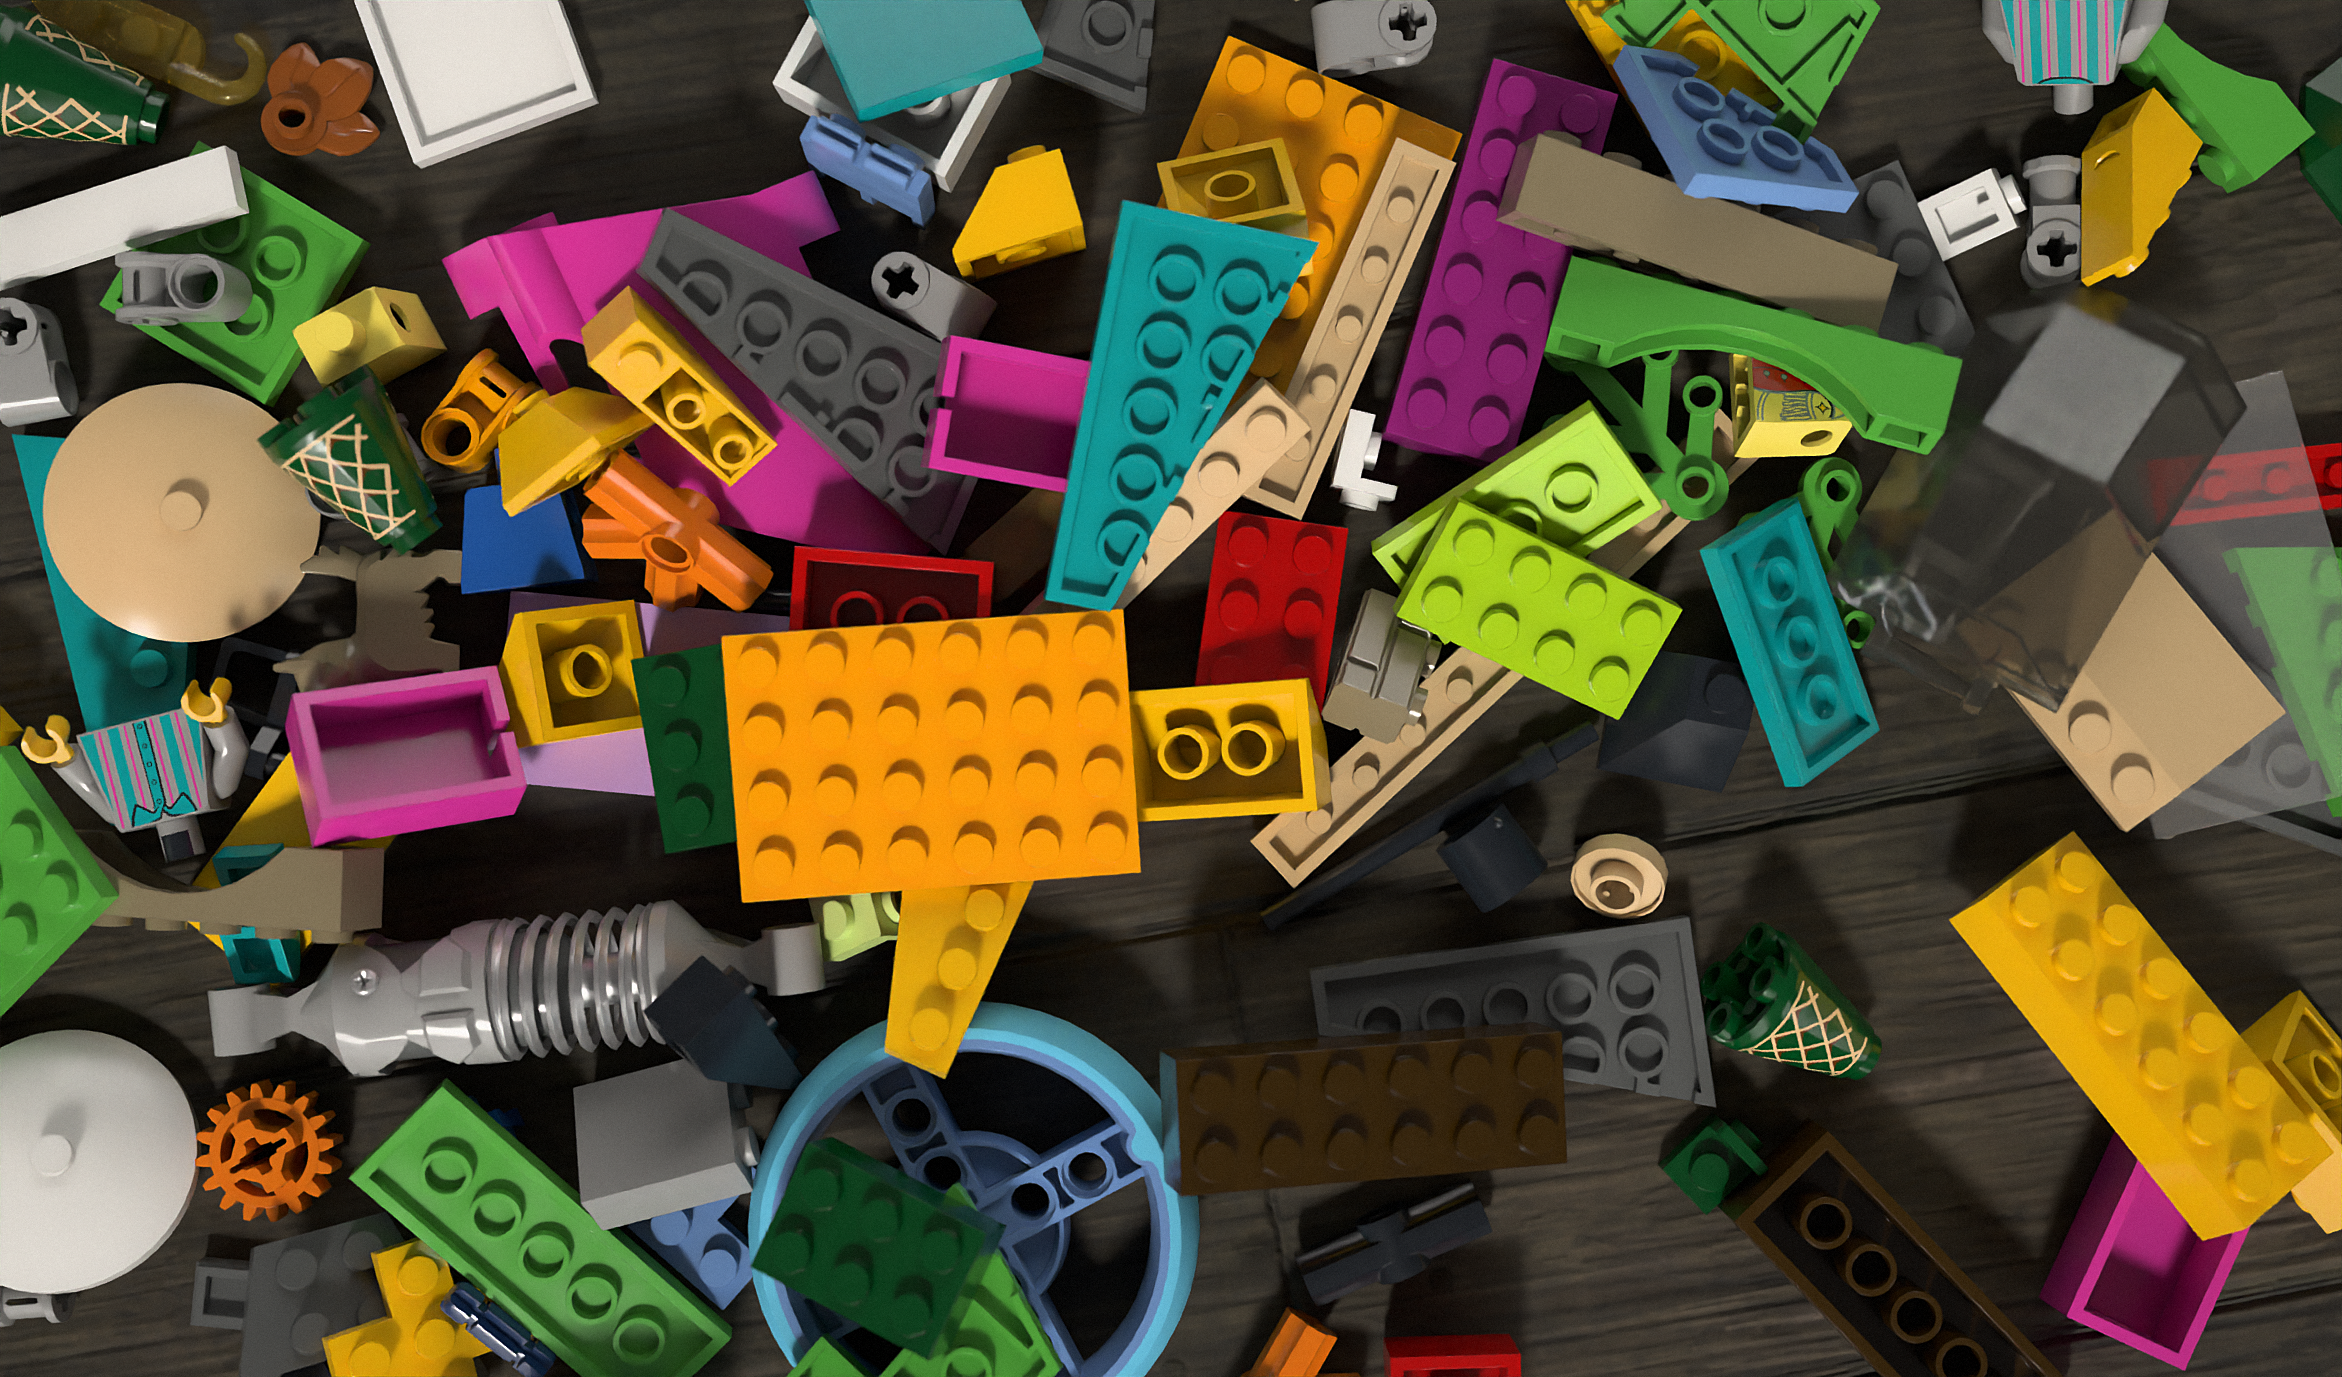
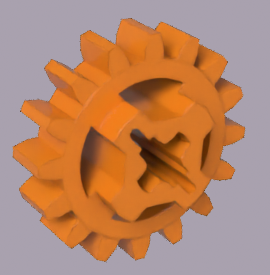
M263 1079L251 1084L250 1092L244 1087H240L226 1094L229 1105L222 1103L210 1108L207 1115L217 1126L208 1127L197 1132L196 1139L210 1145L208 1153L195 1159V1166L212 1168L214 1175L208 1178L202 1186L205 1191L216 1189L219 1186L223 1188L226 1192L220 1204L223 1210L241 1202L244 1204V1220L251 1221L261 1215L263 1210L266 1209L270 1222H276L288 1215L289 1208L298 1214L312 1206L310 1195L319 1197L329 1191L332 1186L322 1174L333 1173L341 1168L343 1162L337 1157L329 1155V1149L343 1142L344 1139L342 1134L327 1133L325 1125L331 1122L336 1114L333 1110L318 1114L313 1109L319 1096L316 1091L297 1098L295 1097L296 1081L288 1080L281 1083L274 1091L270 1080ZM274 1110L286 1114L294 1121L279 1118ZM234 1137L235 1144L232 1151V1139ZM283 1138L286 1139V1144L277 1148V1153L273 1154L270 1158L266 1156L257 1162L253 1160V1157L261 1153L263 1147L269 1142L275 1143ZM308 1145V1160L306 1165L303 1161L306 1147ZM247 1180L261 1183L264 1189L251 1184Z

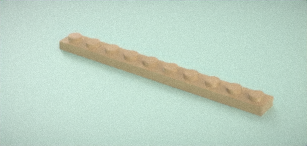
M1719 409L1715 413L1711 459L1724 469L1730 485L1760 457H1734L1732 421ZM1688 435L1676 445L1684 455L1686 453ZM1655 464L1647 473L1664 472ZM1699 476L1687 479L1683 485L1684 493L1694 499L1704 496L1709 488L1708 482ZM1660 500L1663 506L1662 509L1584 558L1629 579L1679 533L1690 520L1677 516L1671 511L1665 500ZM1462 646L1457 647L1432 671L1428 679L1424 678L1418 684L1419 687L1428 690V695L1415 726L1404 723L1395 741L1389 744L1362 735L1329 766L1332 801L1318 811L1278 813L1250 841L1288 883L1295 888L1518 682L1523 675Z

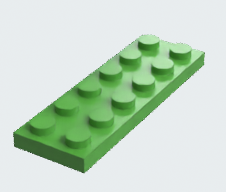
M447 1078L354 1168L349 1178L582 1377H692L732 1337V1327L618 1227L603 1231L581 1204L580 1194Z

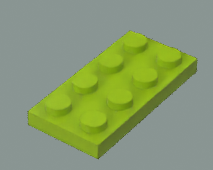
M1588 400L1371 542L1372 554L1402 590L1454 495L1582 557L1587 556L1662 509L1663 506L1655 490L1594 405ZM1438 636L1440 640L1444 643V645L1450 642L1449 640Z
M1456 495L1452 497L1392 607L1396 616L1617 720L1622 716L1683 610L1676 602Z

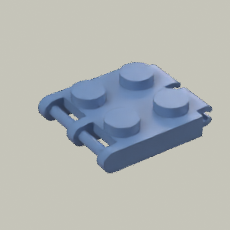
M833 113L829 119L824 116L818 118L811 115L800 136L810 171L814 170L816 176L822 179L829 175L860 191L861 198L873 205L880 201L911 217L912 224L925 231L936 209L931 177L922 171L925 161L911 150L897 144H890L888 149L876 143L872 146L865 142L866 131L857 123L842 115Z

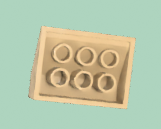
M2117 508L2009 585L1956 626L2116 826L2125 832L2180 795L2286 713Z

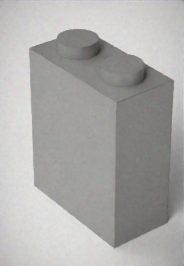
M682 1059L573 1088L581 1204L603 1231L752 1192L753 1177L751 1166L760 1163V1151L752 1126H747L745 1109L753 1107L754 1103L751 1085L707 1080L686 1060Z

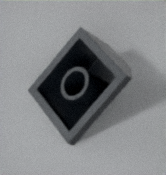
M1659 650L1620 719L1617 720L1609 715L1605 716L1595 769L1722 793L1749 732L1754 707V699L1741 664Z

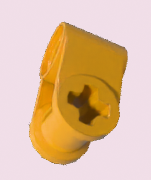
M486 348L472 358L460 373L454 387L432 415L427 418L422 427L421 441L425 452L431 459L458 473H472L481 470L487 465L494 455V449L499 448L498 435L518 420L512 410L523 400L542 390L535 382L524 383L499 364V356L492 349ZM493 383L506 393V397L502 398L490 388V385ZM468 426L471 432V443L468 449L460 455L449 456L446 449V439L449 433L457 427Z

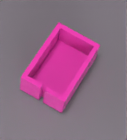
M954 335L943 338L933 396L945 398L944 409H930L920 467L1064 493L1089 362Z
M497 665L292 694L285 728L312 848L514 815L527 788V783L514 732L505 733L510 716ZM493 750L491 756L489 757L488 751Z
M2114 1131L2039 1298L2066 1317L2185 1371L2251 1225L2244 1230L2202 1241L2121 1137Z

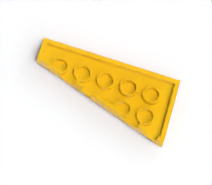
M1035 881L902 890L885 1053L939 1077L946 1078Z

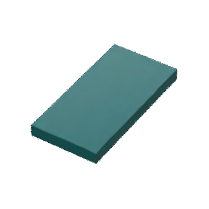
M1798 497L1777 501L1699 550L1785 787H1803L1880 731Z

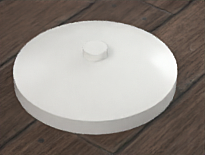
M60 1030L31 1035L0 1048L1 1286L37 1294H60L81 1291L112 1281L126 1274L157 1251L170 1237L188 1209L200 1173V1166H195V1159L201 1156V1141L196 1139L197 1132L200 1131L198 1120L191 1101L179 1081L163 1064L135 1044L100 1032Z

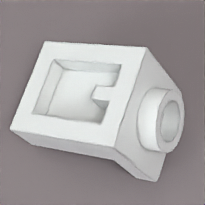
M1990 168L1917 203L1943 261L2022 226L2017 213L2027 209L2022 193L2012 174L2001 179L1996 168Z
M1350 409L1341 427L1327 489L1341 492L1339 500L1341 504L1363 510L1376 511L1378 501L1390 503L1395 500L1397 486L1361 478L1363 469L1373 471L1382 433L1372 431L1375 419L1374 414Z

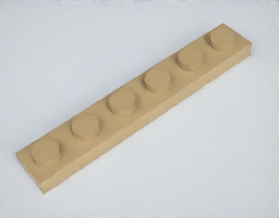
M1398 137L1396 138L1284 396L1308 419L1311 429L1247 489L1241 497L1296 521H1301L1456 165L1455 162Z
M1263 376L1221 416L1204 448L1200 449L1183 479L1185 482L1173 503L1170 502L1149 539L1150 543L1113 609H1124L1311 429L1308 419ZM1043 590L1019 615L1098 609L1045 600Z

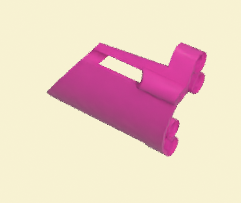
M814 170L752 195L669 207V209L812 279V276L799 248L840 231V227ZM665 208L563 225L558 224L554 213L551 212L519 224L500 235L485 237L442 259L470 320L500 307L541 385L550 397L572 388L551 342L558 339H566L584 345L580 329L628 285L669 321L776 439L778 444L730 487L657 423L634 440L642 459L633 458L672 489L677 487L689 488L708 497L715 504L719 512L718 524L821 548L927 556L930 549L635 271L658 218ZM605 379L612 395L627 398Z

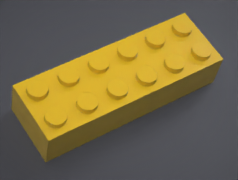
M2074 831L2034 854L1949 919L1954 928L2202 1241L2247 1229L2334 1153Z

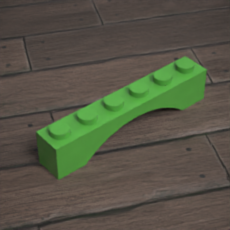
M2164 22L2140 57L2133 62L2122 64L2121 66L2122 72L2134 84L2143 86L2146 91L2154 87L2203 141L2197 153L2199 168L2211 182L2222 186L2227 193L2256 181L2316 133L2276 82L2243 75L2211 61L2182 41Z
M1575 256L1571 257L1545 347V352L1604 368H1610L1635 357L1670 350H1716L1749 356L1779 367L1814 387L1843 412L1863 438L1925 455L1930 453L1945 432L1963 361L1962 359L1945 355L1942 349L1928 343L1914 342L1906 345L1880 338L1877 332L1864 326H1834L1816 321L1811 314L1800 309L1781 308L1774 310L1752 304L1745 296L1736 292L1721 290L1711 293L1686 286L1681 279L1662 273L1647 276L1622 269L1617 262L1598 256L1586 259Z

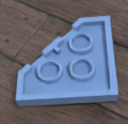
M1629 45L1623 46L1613 64V68L1683 194L1699 199L1714 197L1740 200L1752 205L1765 203L1791 206L1804 211L1847 212L1858 196L1859 191L1831 148L1812 136L1809 137L1803 146L1786 131L1771 126L1777 114L1734 87L1725 97L1708 82L1695 78L1694 76L1700 66L1677 52Z

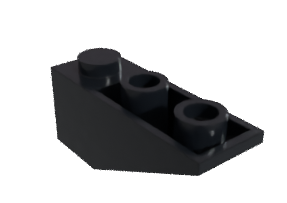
M701 955L642 1011L666 1044L707 1080L796 1090L804 1080L794 1065L800 1054L784 1036L775 1030L779 1026L778 1021L760 1002L753 998L758 994L756 988L732 965H729L722 972Z

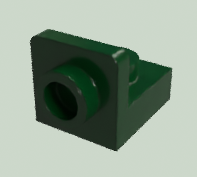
M1713 1113L1705 1118L1658 1164L1705 1215L1712 1211L1751 1172L1761 1178L1769 1170L1767 1165L1756 1155L1764 1147L1759 1139L1737 1118L1727 1125Z

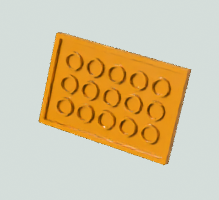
M1229 35L1177 159L1282 137L1306 209L1309 239L1320 243L1312 255L1314 274L1297 278L1288 294V300L1279 316L1273 320L1254 354L1253 362L1224 412L1230 409L1262 376L1285 396L1396 138L1398 137L1452 161L1463 135L1453 129L1327 76L1318 74L1315 71ZM1162 192L1156 207L1167 209Z
M1122 608L1112 609L1111 612L1088 610L724 635L721 637L742 903L1141 872Z

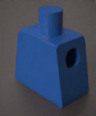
M499 448L494 449L498 485L467 489L465 494L461 569L462 594L486 596L510 593L511 591H526L599 581L594 558H591L582 544L584 535L583 523L572 488L510 517L504 509L502 502Z

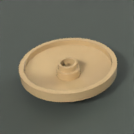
M187 383L159 384L129 391L111 399L85 417L71 431L55 456L47 476L43 499V520L47 543L56 566L73 592L88 607L114 625L141 636L163 641L198 642L219 639L246 630L273 614L293 595L307 573H302L300 564L315 556L321 530V513H318L309 504L305 495V486L276 465L256 441L268 430L279 424V422L254 403L236 394L219 388Z

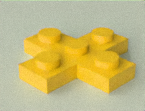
M419 1237L371 1252L387 1316L322 1338L331 1377H478L473 1358L492 1350L465 1329L467 1323L461 1325L441 1310V1301L454 1286L448 1262ZM473 1285L477 1290L484 1294L480 1289ZM485 1295V1298L483 1300L484 1302L488 1300L490 1302H494L487 1295Z

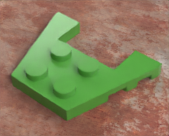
M1619 0L1606 7L1600 13V17L1627 45L1651 49L1689 10L1693 9L1782 100L1772 111L1777 114V117L1771 126L1786 131L1800 144L1806 143L1817 124V117L1835 85H1838L1881 7L1874 0Z
M959 1182L953 1184L945 1193L947 1196L977 1210L968 1192ZM997 1246L951 1348L930 1361L904 1348L880 1377H1054L1064 1365ZM828 1332L820 1337L787 1375V1377H875Z

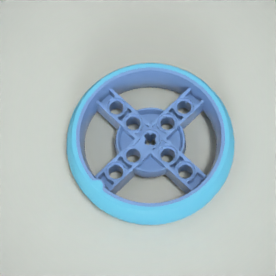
M983 1001L979 1003L958 1052L1004 1054L1049 1068L1086 1091L1111 1116L1039 1155L1017 1140L1001 1134L985 1131L962 1132L932 1074L884 1052L888 1019L867 1028L843 1043L822 1060L799 1084L782 1108L770 1130L760 1156V1163L757 1165L753 1190L751 1192L748 1220L749 1257L751 1264L807 1143L822 1139L837 1115L854 1097L863 1091L901 1162L897 1170L944 1194L953 1184L959 1182L966 1189L979 1212L1007 1226L998 1244V1248L1011 1272L1020 1280L1025 1297L1044 1331L1051 1338L1052 1345L1064 1365L1054 1377H1144L1166 1347L1179 1323L1191 1291L1197 1266L1200 1238L1198 1196L1181 1197L1164 1182L1161 1100L1141 1074L1118 1052L1085 1030L1047 1013L1012 1004ZM908 1098L924 1102L930 1111V1122L920 1128L909 1127L899 1118L897 1111L898 1103ZM1084 1152L1095 1153L1103 1159L1107 1169L1098 1179L1091 1181L1083 1180L1072 1171L1070 1165L1072 1159ZM937 1156L950 1157L959 1165L961 1178L951 1184H941L935 1181L929 1174L927 1168L928 1161ZM1144 1177L1150 1206L1151 1237L1143 1281L1132 1307L1119 1327L1094 1354L1084 1361L1047 1292L1060 1272L1067 1255L1071 1232L1070 1215ZM1025 1183H1036L1045 1189L1049 1202L1041 1209L1035 1211L1026 1210L1016 1202L1014 1190ZM751 1267L753 1282L762 1312L775 1340L793 1367L800 1362L820 1337L828 1332L875 1377L881 1376L884 1371L859 1354L842 1337L861 1327V1325Z

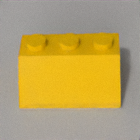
M1309 678L1129 691L1138 822L1318 811L1332 801L1327 739Z
M2298 990L2287 995L2241 1033L2240 1037L2334 1151L2330 1157L2291 1190L2297 1205L2303 1211L2310 1213L2326 1234L2342 1229V1040L2302 991Z

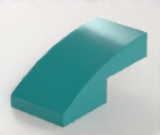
M283 843L225 846L212 858L221 887L236 883L264 867L284 850ZM242 925V933L219 935L236 985L264 984V982L289 983L295 982L300 976V930H297L296 938L261 939L255 938V926Z

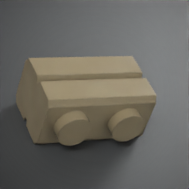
M1372 588L1365 591L1351 620L1321 715H1323V719L1327 722L1348 730L1357 728L1361 735L1389 744L1395 741L1404 723L1411 726L1416 725L1428 695V690L1419 687L1418 682L1420 676L1427 679L1430 677L1437 662L1442 643L1431 639L1432 632L1396 616L1392 609L1397 600L1396 597Z

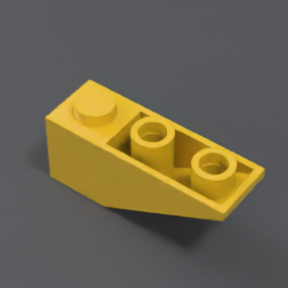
M2154 87L2104 115L2082 152L2081 280L2087 287L2112 274L2116 277H2123L2134 271L2144 262L2149 255L2147 246L2156 229L2170 216L2171 210L2168 207L2177 190L2191 177L2192 171L2189 168L2203 144V141Z
M629 285L580 329L588 365L730 487L778 445L776 439L682 334Z

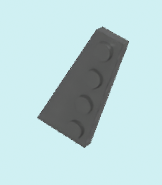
M1048 0L1036 31L1044 49L1042 63L1026 69L1142 115L1146 106V81L1148 62L1152 49L1154 30L1152 29L1155 0Z

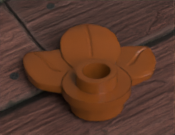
M300 42L283 51L272 64L267 77L272 99L265 105L261 113L260 123L266 140L276 150L285 154L302 156L320 149L336 156H349L368 148L381 136L376 125L367 116L359 112L367 101L374 82V69L369 63L344 57L326 60L320 64L311 47L305 42ZM291 115H303L305 117L304 122L298 127L290 128L282 124L283 120Z

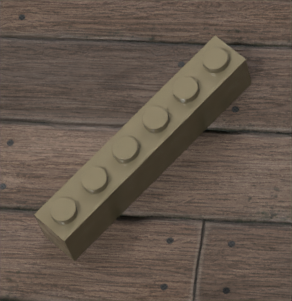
M1547 130L1544 131L1543 135L1537 134L1518 145L1496 221L1598 257L1611 259L1620 265L1648 275L1662 273L1681 279L1688 287L1711 293L1721 290L1732 291L1745 296L1752 304L1774 310L1796 308L1811 314L1819 322L1838 327L1859 325L1870 328L1878 333L1899 264L1877 256L1878 248L1865 241L1850 238L1840 239L1839 242L1818 235L1820 227L1810 221L1794 217H1784L1779 221L1760 214V205H1752L1740 200H1721L1714 197L1699 199L1683 194L1682 190L1677 186L1673 174H1666L1661 178L1641 171L1642 163L1631 156L1615 152H1607L1604 156H1600L1581 149L1582 141L1564 132Z

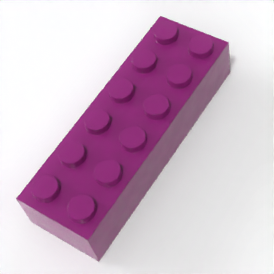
M1493 59L1481 84L1381 429V441L1481 470L1516 448L1574 248L1496 221V216L1518 145L1537 134L1543 135L1544 131L1554 130L1577 137L1582 141L1581 149L1601 156L1618 94L1499 59Z

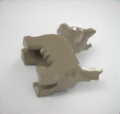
M325 545L321 546L319 555L313 556L300 564V570L302 573L337 576L356 582L357 612L355 632L351 637L320 643L298 657L273 665V671L294 674L300 693L418 677L431 673L459 671L460 645L430 638L435 629L434 623L430 622L434 613L432 608H426L430 596L424 590L437 579L443 580L447 586L460 587L462 551L432 549L421 554L409 550L399 556L394 548L364 554L345 545L340 546L339 553Z

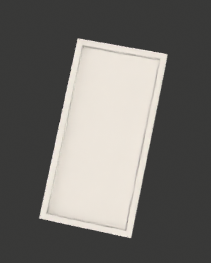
M354 0L414 164L420 168L599 104L561 0Z

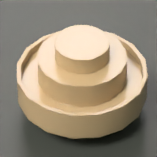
M1619 833L1606 834L1586 841L1577 851L1570 881L1575 895L1586 907L1604 916L1617 919H1631L1653 912L1663 901L1668 870L1664 858L1648 843L1637 837Z

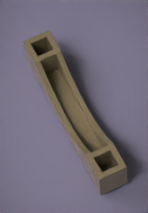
M74 829L119 894V897L91 924L93 926L134 925V918H145L146 930H186L188 921L200 922V934L233 935L242 933L243 925L255 926V938L291 939L297 937V930H311V942L349 943L353 942L354 931L382 927L384 848L331 845L319 848H312V846L287 847L261 869L236 883L212 889L186 884L158 872L133 854L113 831Z

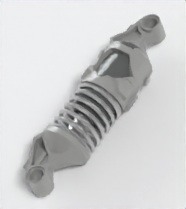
M670 899L656 901L654 904L649 902L646 906L637 903L629 914L621 908L612 906L604 917L597 911L588 909L580 919L574 914L564 911L556 921L552 920L549 916L539 914L531 924L519 917H515L512 921L505 918L502 920L471 921L469 924L453 928L450 935L444 938L408 942L388 939L384 935L375 932L353 934V942L339 943L315 982L304 989L270 985V982H264V984H239L208 990L215 1056H234L270 1050L277 1047L276 1038L295 1031L325 1045L354 1076L372 1077L390 1075L398 1065L399 1060L439 1056L458 1064L463 1061L465 1064H490L513 1061L514 1059L520 1060L529 1047L537 1056L544 1058L553 1043L561 1053L568 1055L574 1048L577 1039L584 1049L593 1052L598 1046L601 1036L606 1044L611 1048L617 1049L623 1042L626 1032L629 1040L640 1047L647 1040L649 1032L659 1043L666 1044L642 1011L701 955L722 972L729 965L734 966L749 981L767 986L768 995L795 994L825 988L819 922H794L761 928V938L752 941L721 930L703 927L678 902ZM614 919H617L622 926L619 950L611 930ZM589 922H594L598 928L595 950L587 932ZM565 924L570 925L573 929L572 938L562 932ZM541 927L546 928L549 932L538 934ZM636 1001L638 1002V1023L634 1009V1002ZM609 1004H614V1027L612 1026ZM588 1007H590V1030H589V1032H588L587 1023H586V1016H587V1012H588Z

